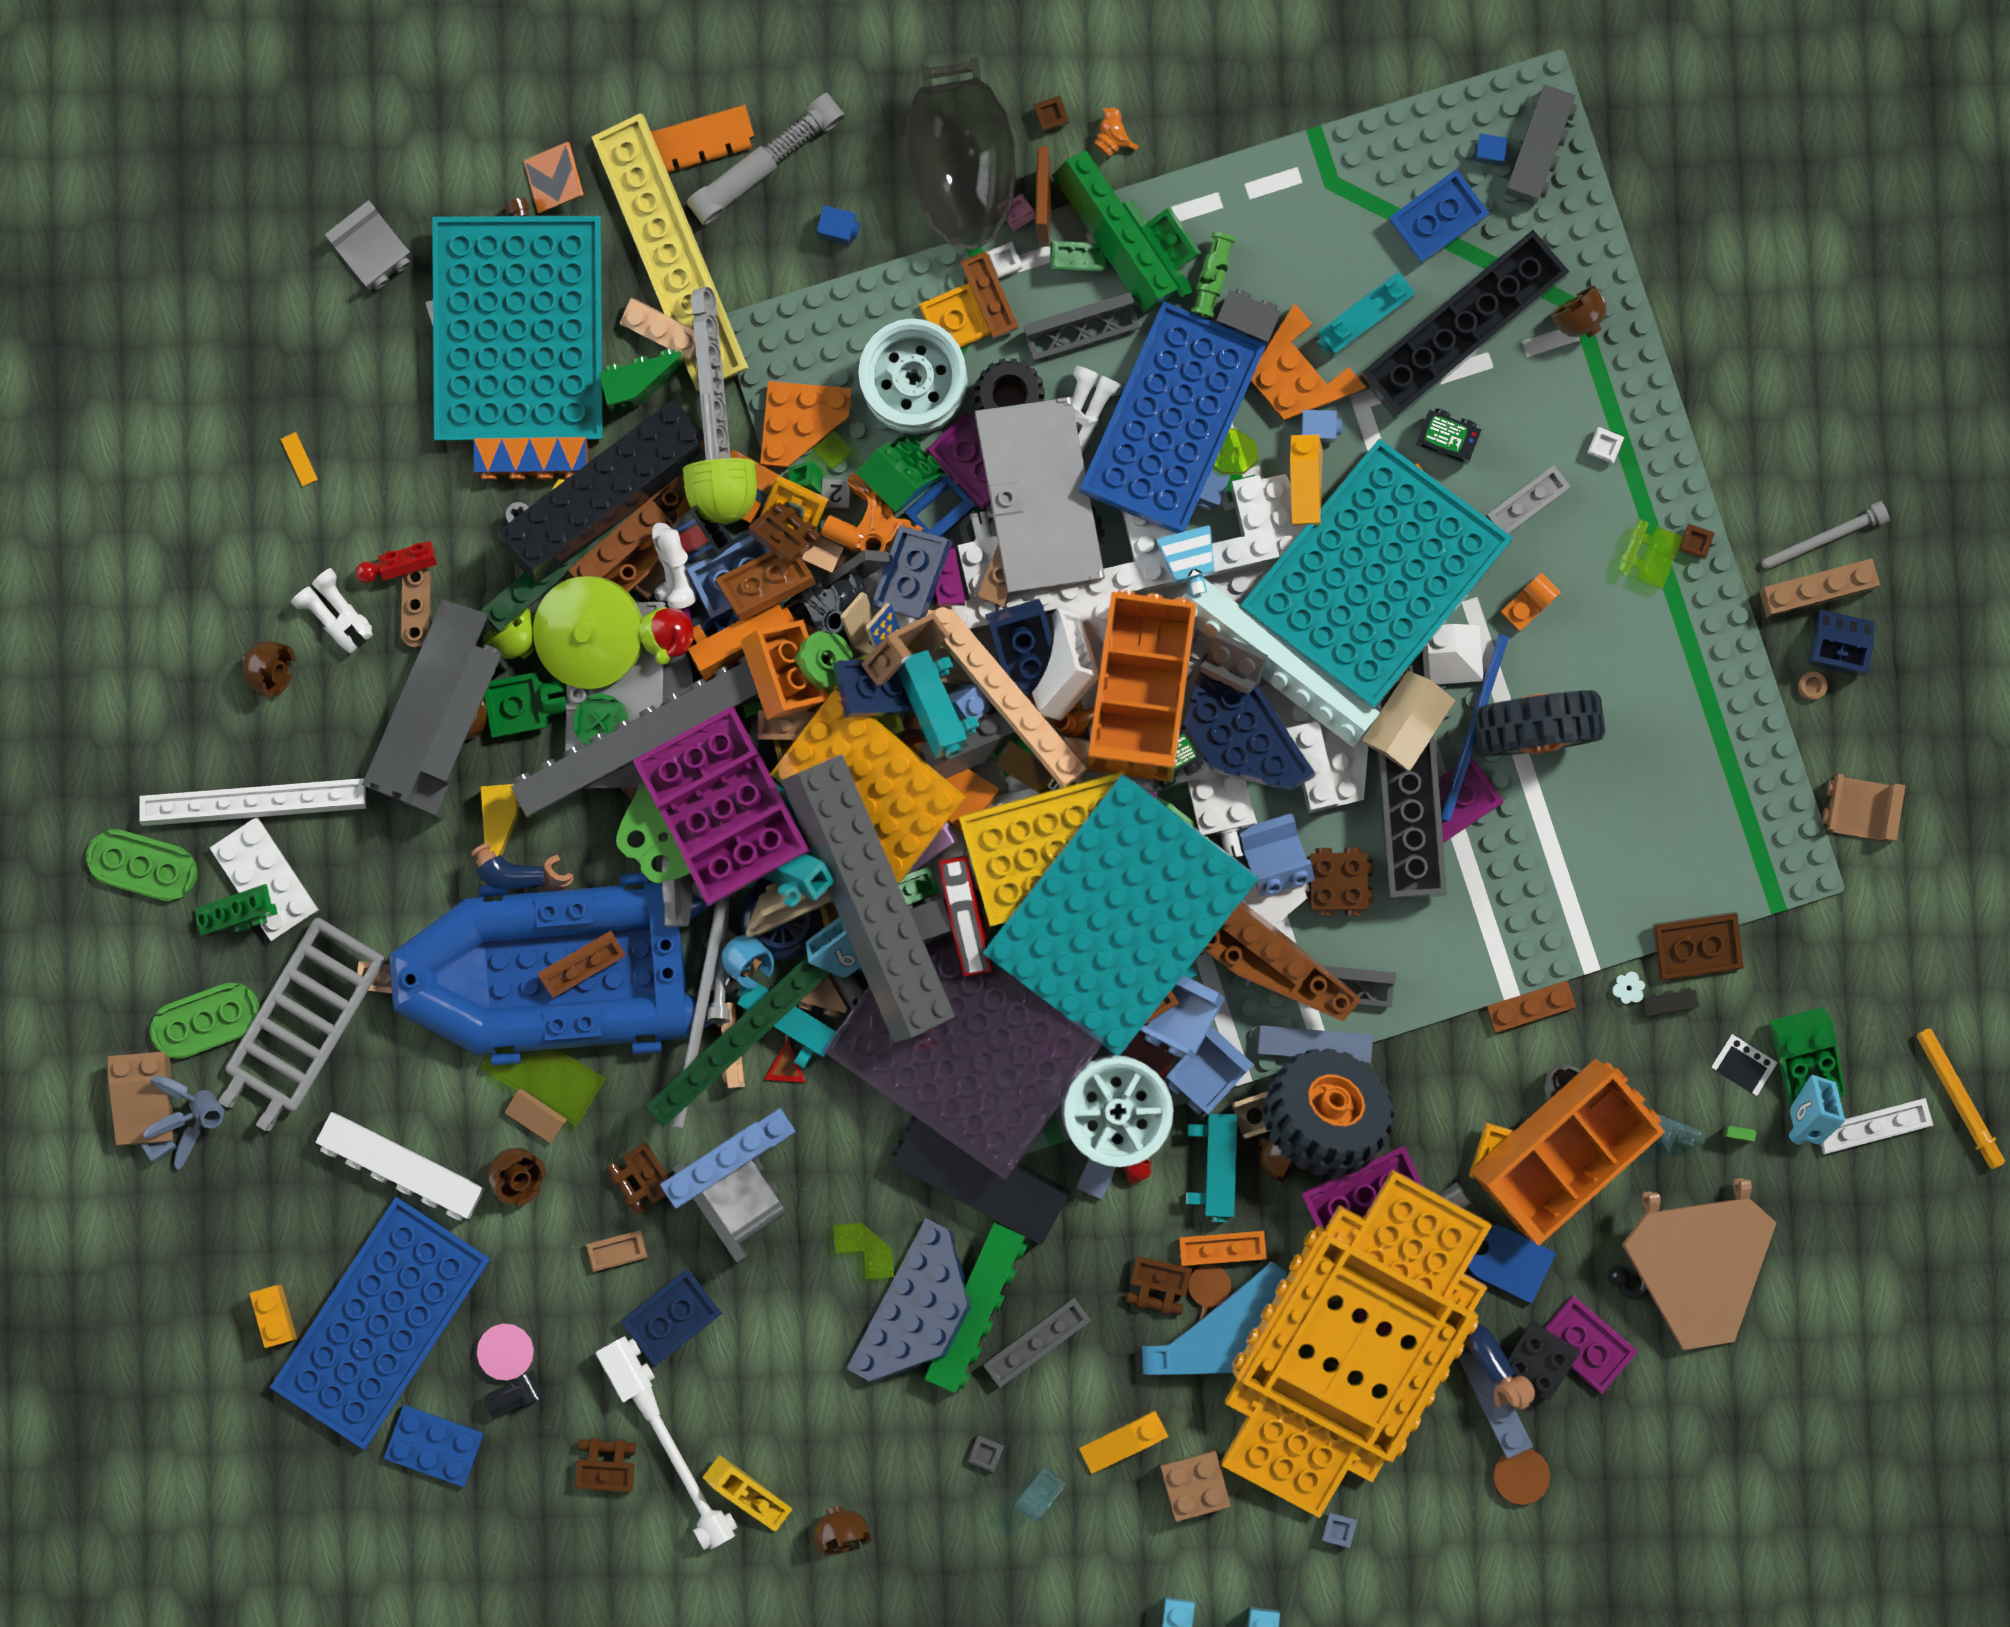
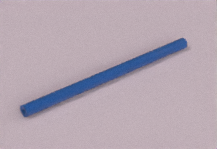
M1498 634L1443 805L1441 821L1448 823L1451 821L1477 739L1474 715L1478 707L1487 705L1508 643L1509 637L1506 635Z

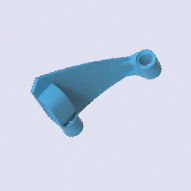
M1270 1262L1233 1295L1172 1343L1161 1346L1143 1345V1374L1232 1373L1234 1369L1232 1364L1238 1353L1244 1352L1248 1345L1246 1341L1249 1333L1253 1328H1258L1262 1321V1311L1268 1303L1272 1304L1276 1297L1275 1290L1282 1279L1286 1280V1272L1273 1262Z

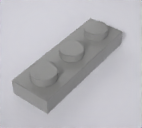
M1553 465L1489 512L1486 517L1509 534L1569 490L1571 486L1555 465Z

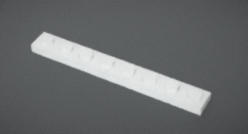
M363 778L140 796L141 826L366 809V786L362 785Z

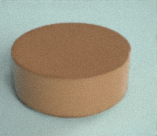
M1808 672L1800 678L1798 691L1807 700H1817L1826 693L1827 681L1818 672Z

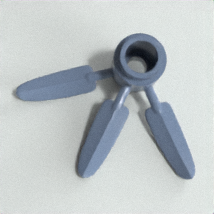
M156 1075L151 1079V1084L176 1099L184 1097L190 1100L189 1108L192 1113L183 1116L181 1112H177L164 1117L150 1125L144 1131L143 1137L146 1139L183 1126L187 1120L196 1118L193 1128L189 1126L185 1129L175 1154L174 1165L179 1170L186 1162L200 1134L199 1126L201 1125L206 1128L217 1127L223 1120L224 1110L211 1091L202 1090L192 1096L187 1093L188 1088L173 1079Z

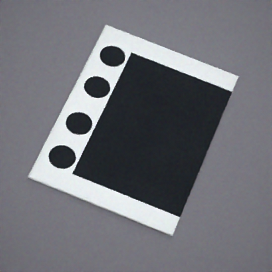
M1732 1034L1712 1065V1068L1757 1096L1777 1062Z

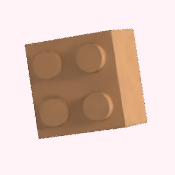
M1215 1450L1160 1464L1176 1522L1231 1507Z

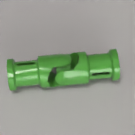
M1213 232L1211 235L1213 238L1209 254L1205 256L1204 267L1196 289L1198 296L1195 306L1190 311L1205 319H1214V306L1217 297L1221 295L1225 273L1230 262L1228 255L1231 245L1236 240L1235 237L1222 232Z

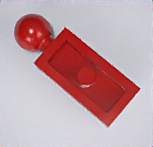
M432 542L416 543L404 549L388 551L383 555L377 556V564L364 561L357 566L356 577L360 582L368 584L375 581L380 574L384 581L435 566L437 562Z

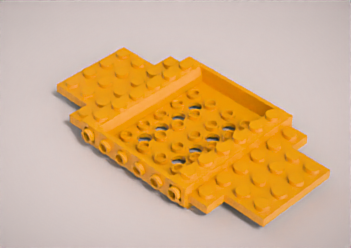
M1393 1169L1364 1219L1339 1205L1326 1228L1317 1225L1314 1231L1311 1230L1307 1234L1302 1253L1300 1255L1297 1254L1293 1258L1289 1267L1291 1270L1286 1280L1282 1279L1275 1290V1299L1272 1304L1268 1303L1261 1314V1323L1257 1329L1253 1328L1246 1341L1248 1343L1243 1353H1238L1233 1361L1232 1368L1234 1369L1232 1371L1237 1380L1225 1399V1403L1248 1417L1223 1457L1221 1465L1319 1518L1348 1470L1373 1482L1385 1460L1393 1463L1396 1456L1399 1457L1403 1453L1408 1435L1418 1428L1421 1421V1413L1425 1407L1428 1408L1435 1398L1434 1391L1439 1383L1442 1384L1447 1379L1450 1364L1453 1359L1459 1358L1467 1335L1473 1334L1478 1325L1477 1318L1479 1316L1474 1309L1487 1287L1483 1283L1464 1274L1492 1225ZM1332 1295H1339L1343 1299L1342 1306L1337 1310H1331L1327 1306V1300ZM1357 1308H1363L1367 1311V1318L1362 1323L1352 1321V1312ZM1387 1321L1391 1324L1392 1330L1387 1336H1379L1376 1333V1327L1380 1322ZM1408 1334L1413 1335L1416 1338L1415 1346L1412 1349H1403L1400 1345L1402 1337ZM1304 1344H1310L1314 1347V1354L1308 1359H1303L1298 1355L1299 1348ZM1329 1357H1334L1339 1362L1338 1368L1333 1372H1327L1323 1369V1362ZM1353 1370H1358L1363 1374V1380L1358 1385H1351L1347 1381L1349 1373ZM1379 1383L1385 1384L1387 1386L1386 1395L1382 1398L1373 1397L1371 1393L1373 1386Z

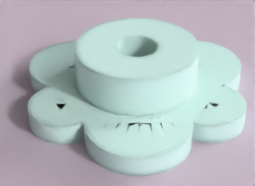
M1629 972L1625 976L1620 975L1617 977V984L1612 989L1614 996L1621 997V1001L1624 1004L1642 1000L1643 992L1641 990L1645 988V983L1639 980L1637 973ZM1627 986L1631 987L1630 991L1627 990Z

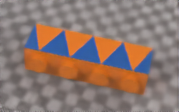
M586 437L474 439V473L476 476H481V480L485 481L498 480V476H509V480H525L528 475H537L539 480H552L554 475H565V479H568L588 463V440Z

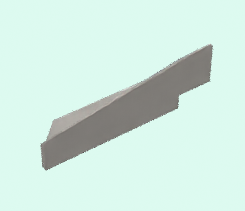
M662 832V842H665L668 839V834ZM662 855L663 872L669 867V860L664 855ZM691 873L671 881L663 880L665 927H681L689 924L694 893L692 887V880L694 878Z

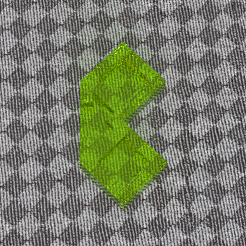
M863 1223L834 1225L835 1253L864 1251L866 1279L894 1277L893 1253L890 1246Z

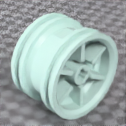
M913 318L898 320L876 332L866 344L861 355L858 371L860 387L871 412L888 428L912 435L930 433L950 422L961 409L968 386L964 356L951 334L939 325L927 320ZM918 346H924L926 348V353L924 355H918L916 353V348ZM892 353L899 355V360L895 363L889 361V355ZM943 365L946 367V373L938 375L935 372L937 366ZM913 373H918V377L921 380L920 383L916 381V385H911L910 380L907 378L908 376L912 377ZM886 379L892 382V386L888 390H884L881 387L882 382ZM929 393H938L939 400L934 403L930 402L928 399ZM904 399H909L912 402V406L908 410H904L901 407V402Z
M1109 1055L1087 1062L1074 1073L1067 1083L1062 1096L1061 1113L1063 1125L1068 1136L1083 1154L1101 1164L1122 1167L1134 1165L1149 1158L1161 1147L1172 1125L1173 1106L1166 1084L1155 1071L1141 1061L1128 1056L1118 1057L1117 1055ZM1113 1077L1121 1079L1122 1082L1119 1087L1111 1085ZM1139 1090H1143L1147 1094L1146 1099L1143 1101L1136 1099V1092ZM1093 1091L1097 1094L1095 1102L1087 1101L1086 1096L1089 1092ZM1117 1103H1120L1121 1108H1125V1113H1121L1119 1119H1115V1115L1110 1114V1109H1114ZM1142 1118L1148 1124L1143 1130L1138 1129L1136 1126L1137 1121ZM1090 1120H1095L1098 1123V1128L1095 1131H1090L1087 1128ZM1117 1133L1123 1136V1142L1119 1145L1114 1144L1112 1141L1113 1135Z

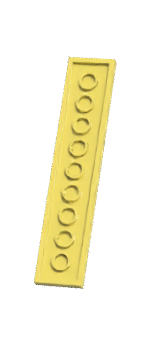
M638 114L592 136L664 314L694 329L695 315L692 314V291L698 288L710 287L715 294L717 305L716 319L719 327L723 380L749 369L644 115ZM683 356L696 391H700L697 357L695 356L694 360Z

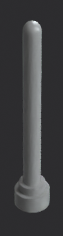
M1881 501L1872 504L1870 509L1866 510V514L1765 558L1762 561V567L1764 569L1775 567L1866 525L1877 524L1880 526L1890 521L1888 512Z
M728 899L715 965L714 1001L710 1004V1008L707 1009V1022L713 1024H726L730 1022V1010L725 1003L726 970L722 964V953L728 944L730 899Z

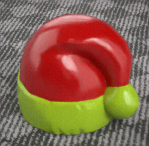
M661 607L644 615L640 622L639 634L645 649L650 654L655 655V660L658 664L665 665L671 658L682 656L687 652L693 642L694 628L691 619L681 610L672 607Z

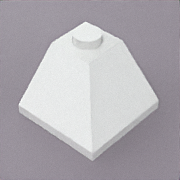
M1444 624L1428 643L1430 680L1437 685L1483 682L1480 625Z

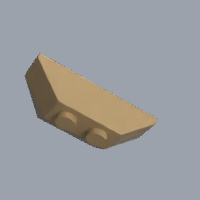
M773 883L767 886V892L759 896L746 931L747 937L759 936L832 903L833 900L828 889L815 901L801 895L798 904L790 907L784 904V900L788 896L785 897L778 893L780 885Z

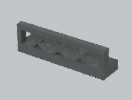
M1131 292L1024 325V333L1033 362L1140 329ZM1128 310L1132 321L1131 325L1120 327L1112 322L1116 313ZM1111 315L1109 320L1103 318L1105 316ZM1095 319L1106 324L1103 332L1098 335H1093L1086 331L1089 322ZM1085 323L1083 328L1076 326ZM1109 326L1115 328L1114 330L1107 332ZM1071 327L1080 333L1075 342L1068 344L1059 339L1063 329ZM1058 331L1056 337L1050 334ZM1083 334L1088 336V338L1080 340ZM1044 335L1053 340L1049 350L1037 353L1033 338ZM1056 342L1062 345L1054 348Z
M1324 966L1339 980H1343V983L1354 981L1362 991L1357 996L1360 997L1365 994L1369 999H1361L1358 1005L1392 1008L1393 989L1396 983L1395 972ZM1360 982L1371 983V984H1370L1369 986H1367L1366 988H1364V986H1363ZM1375 984L1387 985L1386 1001L1374 1000L1367 990ZM1279 994V997L1288 998L1282 994Z

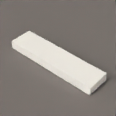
M1926 1098L1845 1119V1122L1820 1144L1822 1154L1933 1126Z

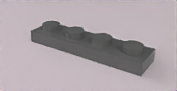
M1073 1298L983 1364V1366L998 1387L1001 1388L1091 1320L1077 1300Z

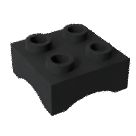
M1531 1320L1507 1358L1515 1373L1511 1377L1524 1376L1532 1384L1535 1393L1550 1401L1579 1356L1581 1349L1557 1337L1539 1323Z

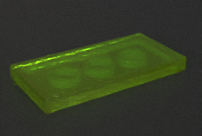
M514 1047L497 1048L496 1053H515ZM558 1049L521 1052V1064L492 1066L490 1054L480 1068L516 1091L520 1088L576 1127H578L606 1081L605 1077Z

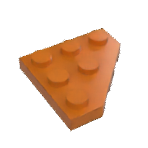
M768 381L760 464L763 466L789 468L797 462L802 455L815 447L836 427L849 419L852 388Z

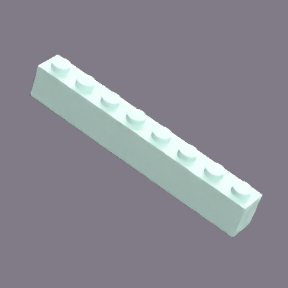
M1204 579L1207 588L1206 593L1191 596L1189 589L1185 592L1183 599H1190L1191 602L1197 603L1194 626L1212 640L1214 635L1220 632L1267 654L1268 658L1262 678L1352 747L1358 743L1380 714L1379 711L1372 709L1299 654L1206 579Z

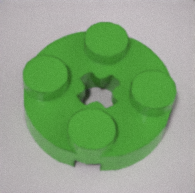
M818 631L807 637L802 642L799 652L795 657L796 663L800 666L804 676L820 690L838 686L833 664L837 661L853 658L849 645L842 637L835 633H823L824 631ZM821 655H827L830 658L828 660L830 666L822 662Z

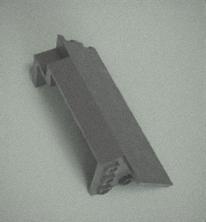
M442 599L362 783L363 786L443 820L447 809L441 805L455 775L451 771L496 667L506 671L509 668V665L501 657L502 653L498 649L483 644L482 648L476 645L489 616L488 614Z

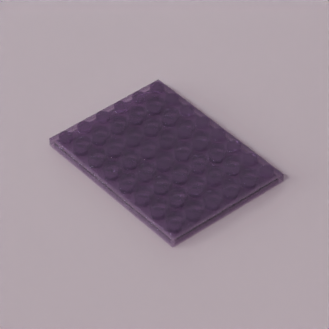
M954 935L930 942L925 947L955 1017L912 1038L894 1043L869 986L823 1052L1001 1178L1007 1180L1065 1098L1074 1079L1086 1068L1105 1040L1077 1020L1071 1021L993 962H991L992 971L964 976Z

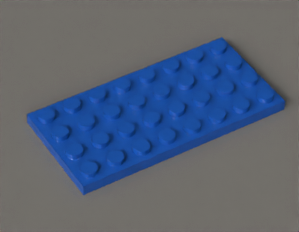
M1163 301L1080 486L1079 493L1176 534L1185 532L1266 344Z
M395 1197L270 1388L363 1450H366L491 1258L399 1197Z

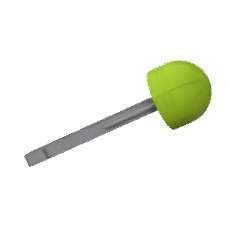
M703 287L692 291L691 303L692 314L695 315L693 325L706 460L685 466L683 468V480L686 498L690 507L692 508L697 505L699 508L695 513L704 520L725 525L742 519L751 510L757 494V473L755 461L731 458L719 327L716 319V298L710 287Z

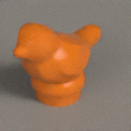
M1114 107L1103 108L1104 119L1100 125L1101 133L1096 136L1097 139L1094 145L1109 157L1114 152L1117 153L1119 147H1129L1137 151L1139 146L1129 140L1122 124L1120 111Z
M1095 707L1071 709L1061 721L1053 718L1054 728L1068 737L1077 738L1083 736L1090 721L1094 719Z

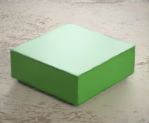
M1726 1126L1724 1127L1723 1137L1754 1142L1756 1131Z

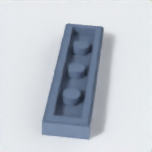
M1260 1025L1258 1054L1293 1057L1299 1053L1304 1054L1307 1050L1319 1049V1051L1335 1049L1339 1053H1349L1359 1061L1371 1063L1373 1035Z
M1139 1091L1136 1092L1137 1100L1143 1101L1146 1099V1094ZM1120 1103L1115 1104L1114 1109H1110V1114H1114L1115 1119H1119L1120 1114L1125 1113V1108H1121ZM1118 1133L1114 1134L1112 1137L1113 1143L1116 1145L1121 1144L1123 1136ZM1088 1158L1076 1189L1103 1199L1117 1166L1104 1165Z

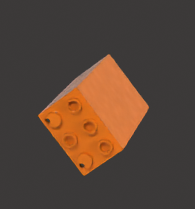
M1130 590L1111 592L1088 754V771L1113 774L1125 770V774L1130 777L1173 782L1197 603L1191 602L1190 599H1183V597H1176L1174 600L1163 599V596L1154 593L1141 596L1135 595Z
M1594 1059L1470 1171L1471 1175L1517 1229L1538 1246L1665 1133L1659 1125L1662 1121L1651 1108L1648 1109L1643 1104L1645 1100L1636 1089H1631L1626 1084L1628 1081L1626 1076L1618 1068L1614 1069L1608 1062L1603 1064Z

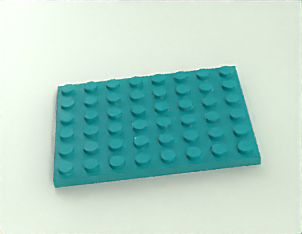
M601 216L432 217L434 440L474 441V439L562 437H586L587 440H603V393L599 375L602 372Z
M1380 438L1322 506L1320 511L1321 525L1307 524L1240 605L1241 608L1372 709L1378 706L1513 540L1512 536Z
M1122 773L985 948L983 954L1119 1057L1255 885L1259 877Z

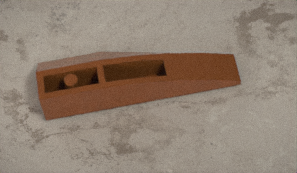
M684 473L652 496L567 571L566 580L581 576L602 577L615 582L629 593L645 579L659 560L652 539V528L656 523H665L671 527L677 521L678 506L681 500L686 497L683 480Z
M1242 901L1204 948L1206 952L1236 975L1343 1022L1361 1001L1359 996L1316 959Z

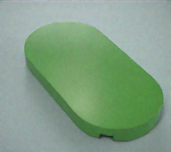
M119 829L104 831L90 842L86 852L87 865L92 875L98 881L163 901L179 900L191 892L197 881L198 871L196 862L185 849Z
M225 983L160 1008L151 1023L150 1037L156 1049L160 1052H165L168 1057L176 1059L191 1057L243 1038L261 1008L260 1002L256 994L248 987L237 983Z

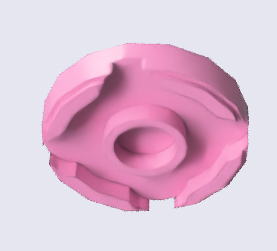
M503 1323L491 1327L482 1335L477 1348V1357L482 1369L486 1374L499 1380H510L520 1377L528 1370L534 1356L532 1339L523 1329L514 1324Z

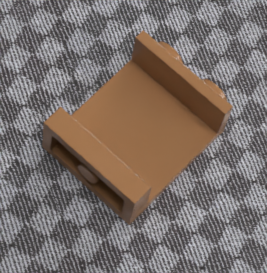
M933 612L887 635L861 665L877 687L890 679L911 654L928 650L931 656L950 634Z
M1843 774L1835 775L1834 779L1828 782L1827 796L1830 797L1829 808L1825 807L1822 817V824H1826V832L1890 843L1897 841L1905 785L1895 783L1886 785L1845 778Z

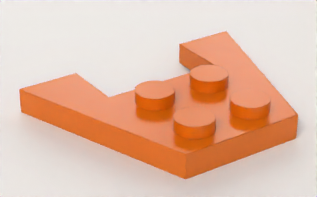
M1295 303L1262 354L1250 381L1283 421L1301 415L1303 410H1315L1366 390L1365 385L1349 367L1327 384L1292 342L1313 325Z

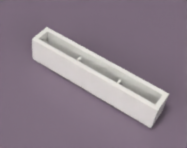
M333 1112L330 1113L315 1142L322 1146L321 1152L334 1158L339 1154L347 1158L345 1164L357 1170H361L363 1166L372 1171L371 1177L383 1183H386L387 1179L397 1183V1190L411 1196L412 1192L423 1196L421 1202L433 1208H436L439 1204L448 1209L447 1215L459 1221L463 1217L471 1218L485 1190L484 1187Z

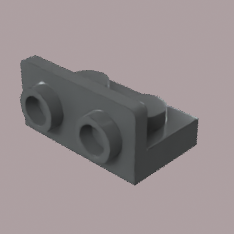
M1217 632L1213 637L1207 659L1200 665L1199 671L1213 680L1232 686L1238 692L1249 694L1260 683L1268 655Z

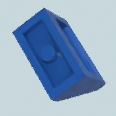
M945 475L907 508L904 513L915 525L923 528L922 532L944 537L972 513L976 507L971 499ZM947 488H950L961 500V503L934 527L929 529L916 515Z

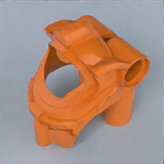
M852 472L847 483L856 495L868 502L867 511L858 527L829 515L824 523L821 535L856 555L863 550H870L874 545H881L879 551H885L890 554L900 526L922 531L923 528L918 525L912 526L909 520L895 518L891 507L855 472Z

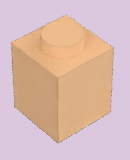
M821 538L817 544L809 542V550L803 554L802 560L811 567L831 574L845 564L847 556L843 555L845 552L844 547Z

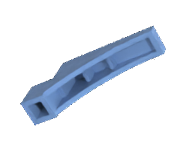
M780 1108L760 1122L753 1123L660 1185L677 1209L715 1183L796 1134V1131Z

